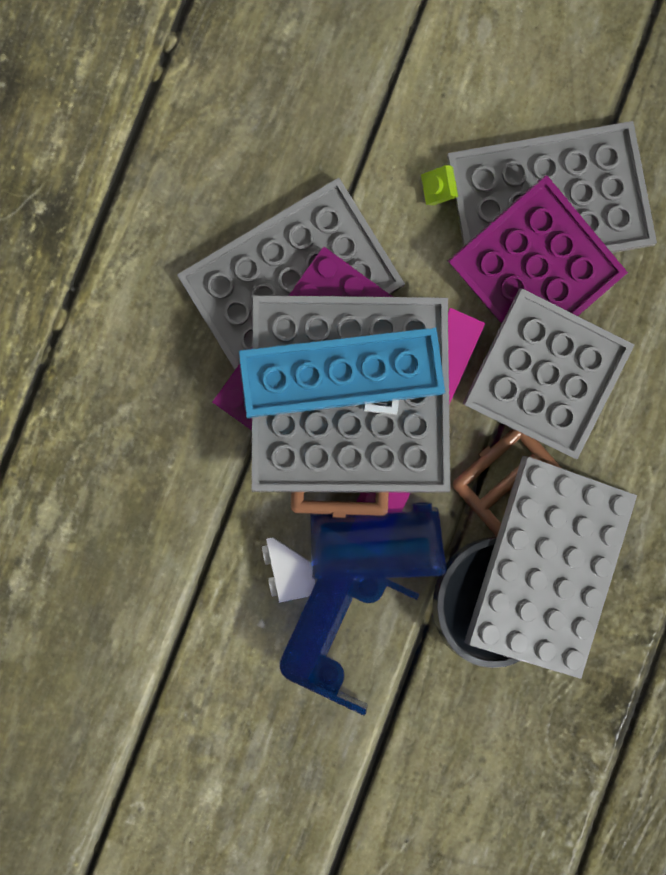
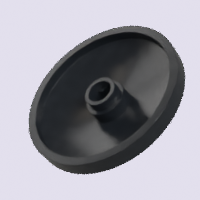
M497 537L479 539L459 549L441 570L433 594L434 621L445 644L462 659L488 668L506 667L520 662V660L464 643Z

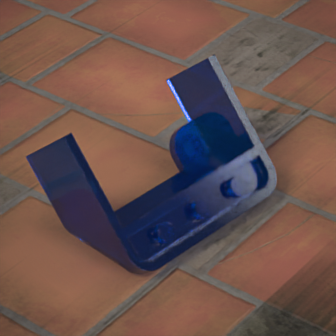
M330 559L324 564L280 659L279 666L282 675L291 682L365 716L368 709L367 703L339 691L344 681L345 673L338 661L327 656L353 598L364 603H374L382 597L387 586L416 600L420 594L346 559Z

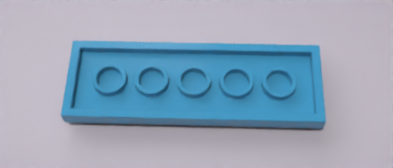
M437 328L239 351L247 418L445 394Z

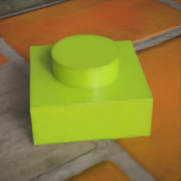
M444 165L421 174L426 205L434 206L458 197L453 166Z

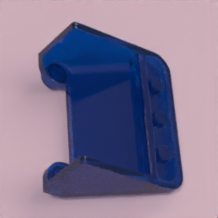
M431 502L413 503L411 512H388L383 516L346 515V518L333 517V514H310L311 569L313 579L342 580L424 577L446 574L438 507H432Z

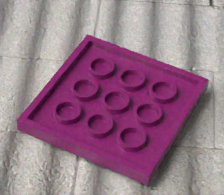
M544 175L448 260V263L501 324L519 288L579 316L628 273L548 175Z

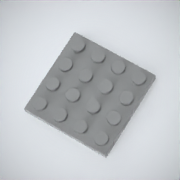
M519 288L462 404L568 456L578 459L634 344Z

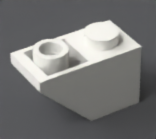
M274 537L266 539L267 545L262 546L265 565H272L274 577L268 578L272 597L278 596L280 603L317 595L311 561Z

